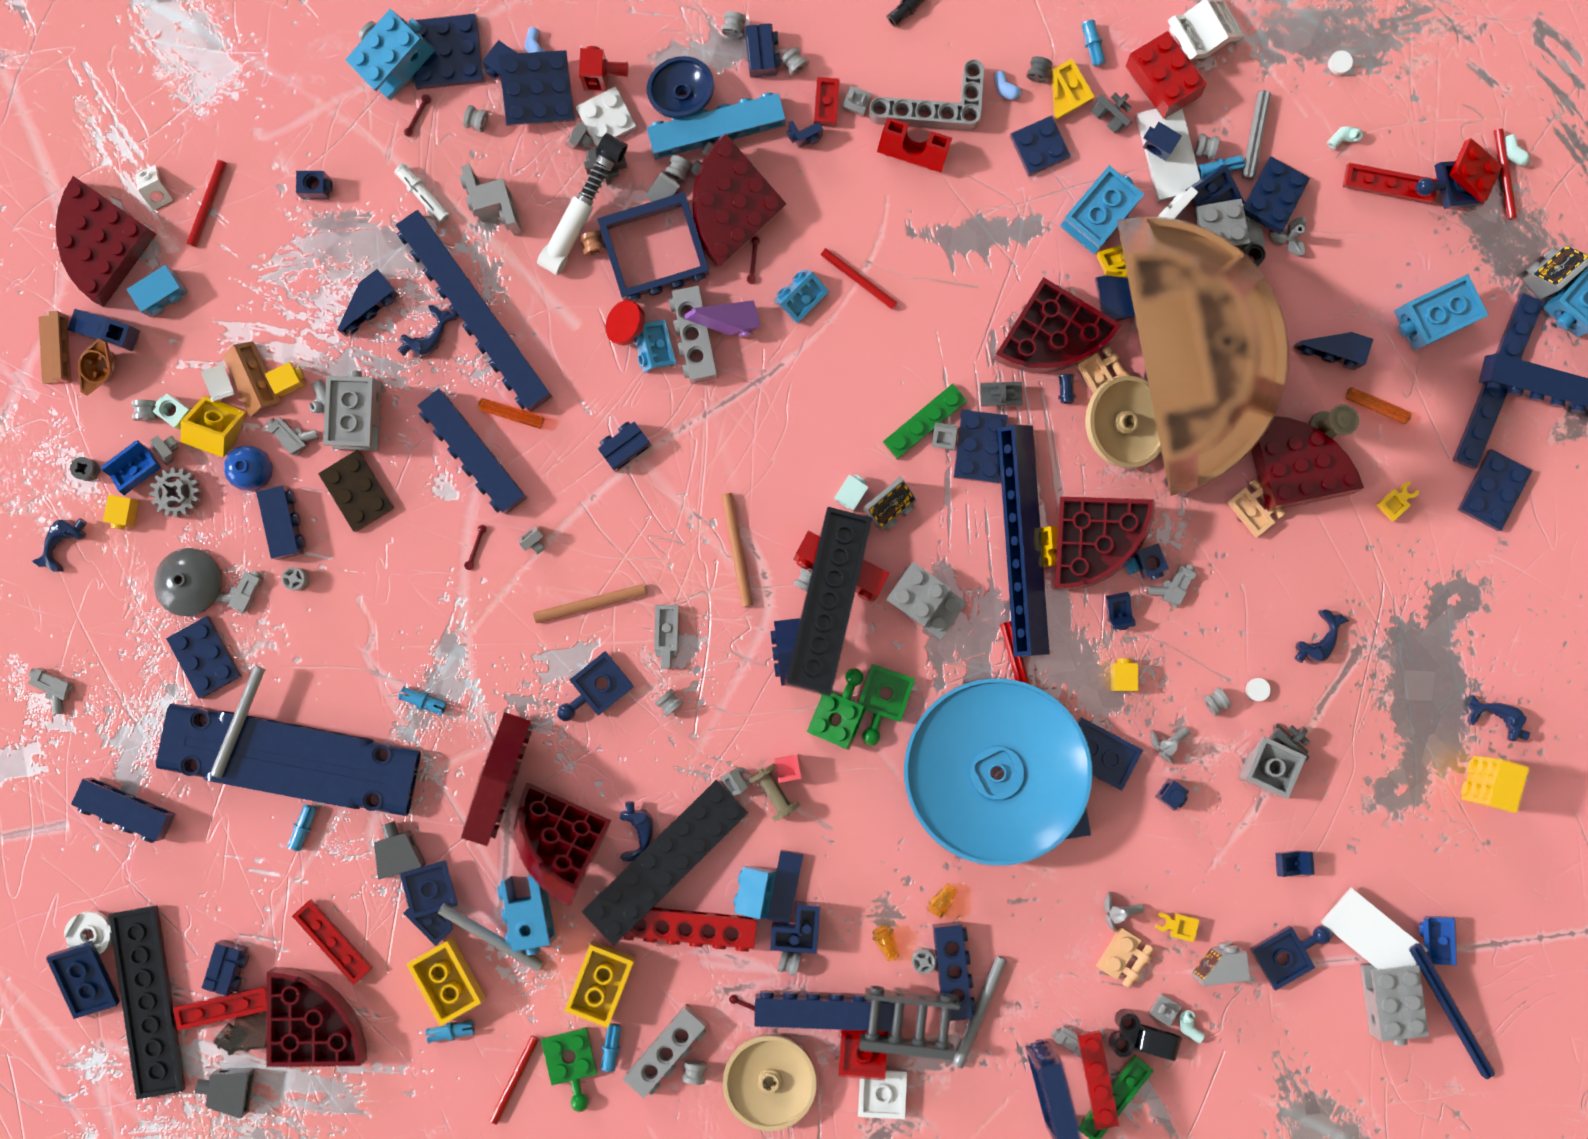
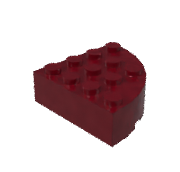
M726 133L719 137L703 159L695 179L692 198L693 219L698 236L705 252L715 266H721L786 205V202Z
M72 176L58 206L55 225L56 244L61 262L77 288L94 303L105 307L157 234L88 185Z
M1043 277L993 360L1007 367L1025 372L1045 373L1064 370L1078 365L1096 354L1113 338L1122 324Z
M1274 416L1263 437L1251 450L1258 479L1263 489V498L1267 512L1351 495L1364 488L1358 470L1348 454L1323 431L1305 422L1288 417Z
M1060 496L1055 589L1073 590L1092 586L1110 578L1124 568L1138 553L1148 536L1154 519L1155 500Z
M504 712L479 777L461 835L462 839L488 847L490 838H496L500 827L496 822L501 823L505 811L501 807L506 808L511 795L507 791H512L516 778L512 777V775L517 776L521 766V762L518 759H523L527 747L523 743L528 744L532 731L528 730L531 720Z
M527 782L520 798L514 824L515 843L520 859L528 873L539 886L554 898L570 906L607 834L611 820Z
M274 967L267 972L266 1067L361 1066L367 1060L366 1041L361 1024L352 1007L337 990L318 977L296 969Z

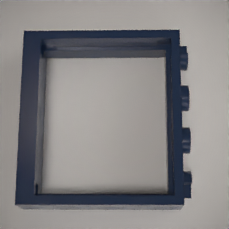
M685 192L597 218L623 301L627 299L637 301L641 299V295L647 293L650 296L657 295L663 292V288L670 286L672 289L684 286V282L692 279L693 282H699L705 279L706 275L710 274ZM682 207L700 266L626 289L608 229Z
M1039 1039L1036 1042L1030 1043L1029 1046H1025L1047 1131L1052 1139H1082L1062 1062L1048 1041Z

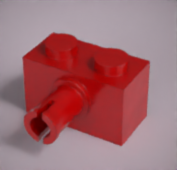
M597 46L580 48L579 77L584 91H607L608 76L628 77V62H608L604 50Z

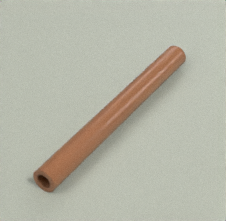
M726 493L722 494L721 497L741 606L746 607L753 605L733 494Z
M640 584L533 612L535 622L540 623L647 595L645 584Z

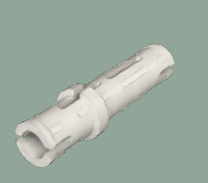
M405 163L395 169V175L407 186L408 192L413 193L437 219L439 224L445 222L451 214L423 185V180L420 177H416Z

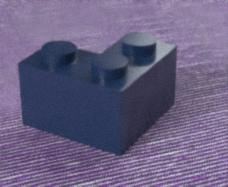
M800 618L774 621L775 630L770 631L772 645L776 644V647H772L773 660H778V663H774L775 676L780 677L781 686H785Z
M797 901L795 924L772 923L770 951L817 954L820 903Z

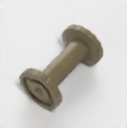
M1341 404L1334 407L1330 412L1321 411L1314 414L1309 421V425L1323 431L1333 439L1337 434L1348 435L1353 433L1359 425V416L1352 406Z
M773 763L765 769L761 768L758 770V773L748 780L750 783L759 781L777 810V813L772 817L775 822L784 816H789L800 804L798 801L789 803L771 774L776 768V765Z

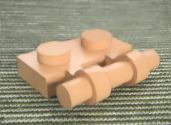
M1110 346L1102 350L1106 359L1101 360L1098 353L1077 365L1078 370L1093 394L1103 383L1113 379L1106 368L1108 365H1111L1117 375L1114 378L1130 376L1128 371H1125L1120 364L1118 354L1114 353Z
M1255 478L1249 483L1254 489L1252 493L1245 487L1226 503L1255 537H1258L1275 523L1270 514L1274 513L1280 518L1286 512L1283 509L1267 512V509L1260 505L1256 499L1261 497L1264 501L1263 489L1259 480Z
M1119 927L1097 962L1096 967L1116 980L1121 972L1126 974L1127 976L1122 984L1131 988L1134 981L1137 982L1139 980V973L1146 963L1149 964L1152 959L1150 956L1154 948L1146 944L1143 951H1140L1137 947L1141 940L1122 927ZM1135 955L1138 959L1130 969L1126 964L1131 956Z

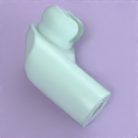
M1341 127L1327 141V144L1330 148L1336 149L1342 142L1360 141L1363 137V132L1356 127Z
M1516 135L1506 136L1505 143L1508 159L1519 166H1526L1530 161L1529 154L1518 146Z
M1191 1010L1183 1011L1179 1016L1181 1032L1200 1044L1205 1034L1194 1026L1195 1013Z

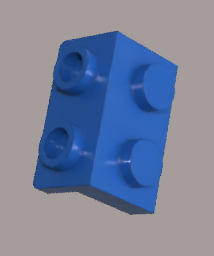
M139 440L134 441L101 466L103 472L111 477L117 490L123 495H126L161 468L152 451Z
M1425 916L1423 922L1419 924L1420 936H1424L1423 946L1427 948L1428 951L1426 953L1432 963L1457 965L1455 917Z

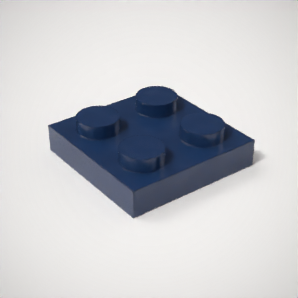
M1052 115L1010 134L1028 176L1070 158V153Z
M446 860L400 873L411 919L437 912L444 903L450 907L458 905Z

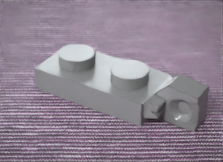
M655 605L654 651H656V657H661L662 669H671V657H677L679 605Z

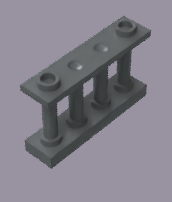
M882 986L865 988V999L871 1000L868 1032L866 1034L860 1033V1050L954 1061V1044L948 1041L951 1009H960L959 998H955L954 995L948 993L936 996L885 990ZM881 1001L895 1002L892 1034L889 1037L880 1036L878 1033ZM904 1004L918 1005L915 1037L912 1039H906L901 1036ZM928 1006L942 1008L939 1038L936 1042L926 1041L924 1038Z

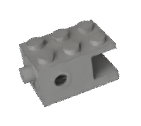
M348 371V376H326L323 445L332 446V449L378 451L381 382L373 377H362L361 371Z
M1371 963L1360 964L1369 1034L1381 1042L1393 1041V1045L1399 1046L1407 1045V1039L1428 1037L1419 965L1377 969Z

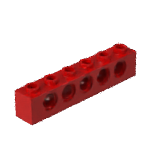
M653 907L642 918L646 922V928L637 929L634 926L622 938V940H634V937L643 938L644 942L655 943L657 939L666 940V943L671 945L689 942V946L703 947V944H711L714 949H726V946L736 947L735 950L748 952L749 948L754 949L757 919L741 915ZM659 921H666L669 924V930L665 932L660 931L657 923ZM689 923L693 931L689 934H684L680 930V925ZM706 925H711L715 928L716 933L713 936L704 934L703 928ZM734 927L738 930L739 935L736 938H729L726 935V930Z

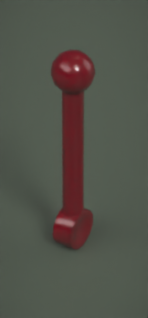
M428 94L422 95L420 107L408 128L404 129L405 136L409 137L412 135V129L425 105L431 102V97Z
M753 237L751 240L753 249L750 274L747 276L749 284H753L756 281L754 271L757 245L760 243L758 237Z
M485 525L478 526V535L471 555L464 564L466 570L474 568L473 560L483 533L487 530Z
M736 995L729 997L730 1003H737L755 1011V1006L738 999Z

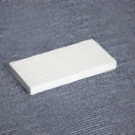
M1181 108L1165 119L1162 118L1157 109L1137 113L1136 119L1143 145L1147 141L1143 139L1150 126L1155 128L1158 122L1182 135L1166 161L1144 149L1157 202L1175 198L1182 189L1186 192L1187 188L1200 180L1183 109Z
M1352 887L1348 889L1321 920L1324 926L1328 927L1335 935L1377 969L1416 964L1409 948L1419 942Z

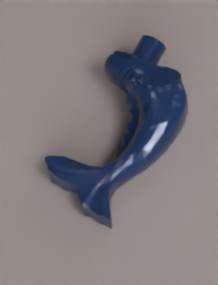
M428 305L431 314L437 319V326L428 335L421 338H410L408 335L403 334L400 338L403 344L397 351L403 356L409 350L419 358L429 356L438 346L445 324L457 320V318L449 311L441 312L436 306Z
M81 518L76 523L72 520L55 521L50 526L45 537L43 554L40 558L32 560V562L38 565V567H48L53 572L63 571L62 566L53 558L52 551L62 539L70 537L79 540L85 539L87 534L83 529L87 522Z
M1327 609L1319 610L1320 617L1329 625V632L1316 644H1308L1303 641L1297 642L1295 648L1299 652L1294 657L1295 660L1303 663L1306 657L1310 662L1327 660L1336 645L1340 624L1350 620L1343 617L1342 614L1334 616Z
M1471 695L1467 704L1471 710L1467 720L1469 725H1474L1482 712L1488 711L1499 716L1506 723V728L1508 729L1507 739L1509 741H1517L1518 738L1525 741L1528 740L1530 732L1522 729L1527 717L1524 716L1520 709L1502 703L1481 704L1474 695Z
M634 801L625 802V811H621L619 818L622 821L630 822L638 830L640 847L635 851L622 853L620 858L623 861H634L648 847L651 841L653 819L646 809L635 810Z

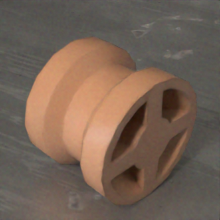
M590 231L579 237L580 243L584 246L583 253L585 256L597 255L606 250L605 244L601 242L602 235L600 231Z

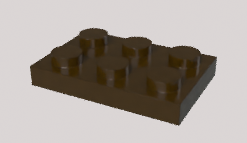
M359 450L352 452L318 473L353 532H357L394 509Z

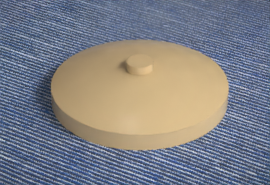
M1122 376L1103 383L1092 395L1086 410L1085 424L1091 446L1105 462L1115 467L1135 468L1148 464L1161 452L1148 381L1135 376Z
M775 1034L755 1036L739 1045L728 1059L723 1075L724 1097L732 1113L742 1123L751 1128L762 1131H777L788 1128L807 1113L814 1100L816 1073L813 1063L806 1051L787 1037Z

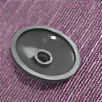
M183 548L170 553L162 560L154 577V591L157 600L164 609L178 616H195L206 611L215 602L221 588V573L215 560L206 552L194 548ZM179 577H182V582L178 584Z

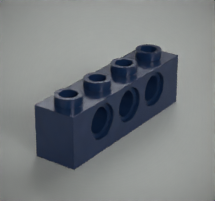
M960 921L932 924L940 996L943 993L952 994L956 989L963 990V996L959 999L960 1009H951L950 1021L973 1019L972 1012L976 1011L975 999L970 997L969 988H973L972 974L967 973V965H970L969 950L965 951L964 942L968 941L966 927L962 928ZM951 942L958 944V949L954 953L946 951V946ZM952 966H959L961 968L957 976L949 975V969Z

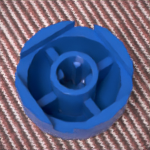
M241 446L235 448L227 455L223 470L226 479L232 486L242 491L253 492L268 484L272 476L273 466L265 451L255 446Z

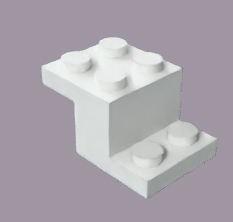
M1202 0L1184 15H1174L1167 20L1171 26L1169 28L1171 34L1176 39L1178 38L1182 45V51L1190 60L1208 58L1227 43L1239 41L1244 37L1242 30L1224 0Z

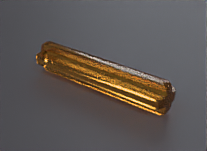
M1353 387L1349 388L1346 392L1345 398L1349 401L1402 424L1410 421L1412 413Z
M481 398L478 403L479 410L538 429H541L544 424V418L536 414L485 398Z

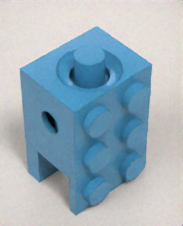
M389 9L345 61L375 91L379 90L387 99L392 100L433 54L435 49L418 33L423 27L415 19L411 18L407 22V20L392 9Z
M1109 165L1065 216L1060 227L1095 255L1117 229V220L1126 219L1145 194L1133 185L1130 177L1121 175Z
M1588 266L1562 289L1556 291L1543 307L1547 313L1557 320L1556 325L1559 328L1569 330L1576 337L1588 333Z
M1469 274L1394 310L1400 323L1398 326L1399 333L1402 337H1407L1413 351L1489 316Z
M529 875L528 881L531 896L516 899L513 878L508 876L500 881V886L497 888L499 899L503 900L504 903L502 919L504 923H507L509 931L506 932L508 947L511 946L512 952L526 950L527 955L540 953V947L550 945L556 939L548 892L539 886L533 877Z

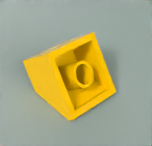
M203 396L181 420V442L224 458L235 445L246 416V411L217 400L212 402L211 398Z

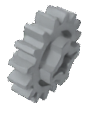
M171 467L170 472L162 470V477L155 476V479L158 481L157 484H150L151 487L155 488L153 492L149 493L150 496L155 497L151 503L159 505L157 511H165V515L169 517L174 515V517L180 518L181 512L184 515H190L188 509L196 510L195 501L201 502L197 494L202 493V490L196 488L200 481L193 480L195 475L190 472L187 474V470L182 468L178 471L177 468ZM173 478H180V480L177 479L175 482L169 481ZM172 488H175V489H176V492L178 493V496H179V497H176V496H175L176 493L174 492V490H173ZM177 503H181V504H182V505L179 506V507H175V508H172V507H171V506H175Z

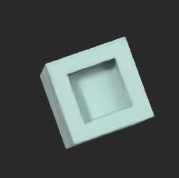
M166 393L165 396L157 400L155 409L152 412L174 428L181 430V420L190 412L191 408L176 397ZM175 405L176 412L174 415L170 416L169 410L172 406Z
M856 474L854 477L849 475L834 497V500L853 512L868 489V486L865 485L867 481Z

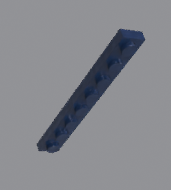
M1525 293L1519 295L1496 353L1521 360L1544 301ZM1483 384L1453 461L1472 469L1478 467L1508 390H1491L1487 388L1486 384Z

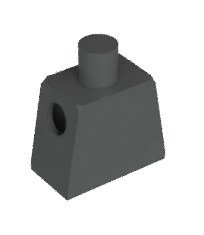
M395 821L382 825L385 838L374 842L378 880L426 865L410 831L399 834Z
M255 1068L217 1069L211 1073L209 1080L198 1079L195 1093L207 1095L205 1106L208 1109L236 1118H242L249 1112Z

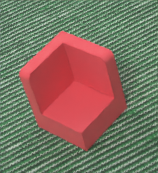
M797 754L775 758L779 783L801 779Z

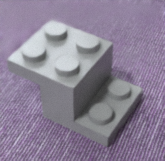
M470 164L462 166L463 175H459L463 189H466L469 195L466 197V201L474 217L478 216L481 222L500 217L506 230H511L514 236L522 234L510 189L503 178L480 185L478 176Z
M1242 198L1195 207L1198 226L1209 229L1226 238L1242 251L1251 244H1259L1265 247L1262 226L1245 215Z
M914 562L910 564L886 599L904 612L905 616L939 640L944 637L967 604L966 601L950 591L951 588Z

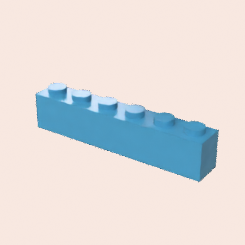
M769 92L762 94L757 99H742L738 104H722L711 111L704 109L690 117L673 118L672 121L665 123L657 121L646 128L654 158L657 160L703 148L707 142L714 144L725 133L733 140L786 126L779 93L773 94Z

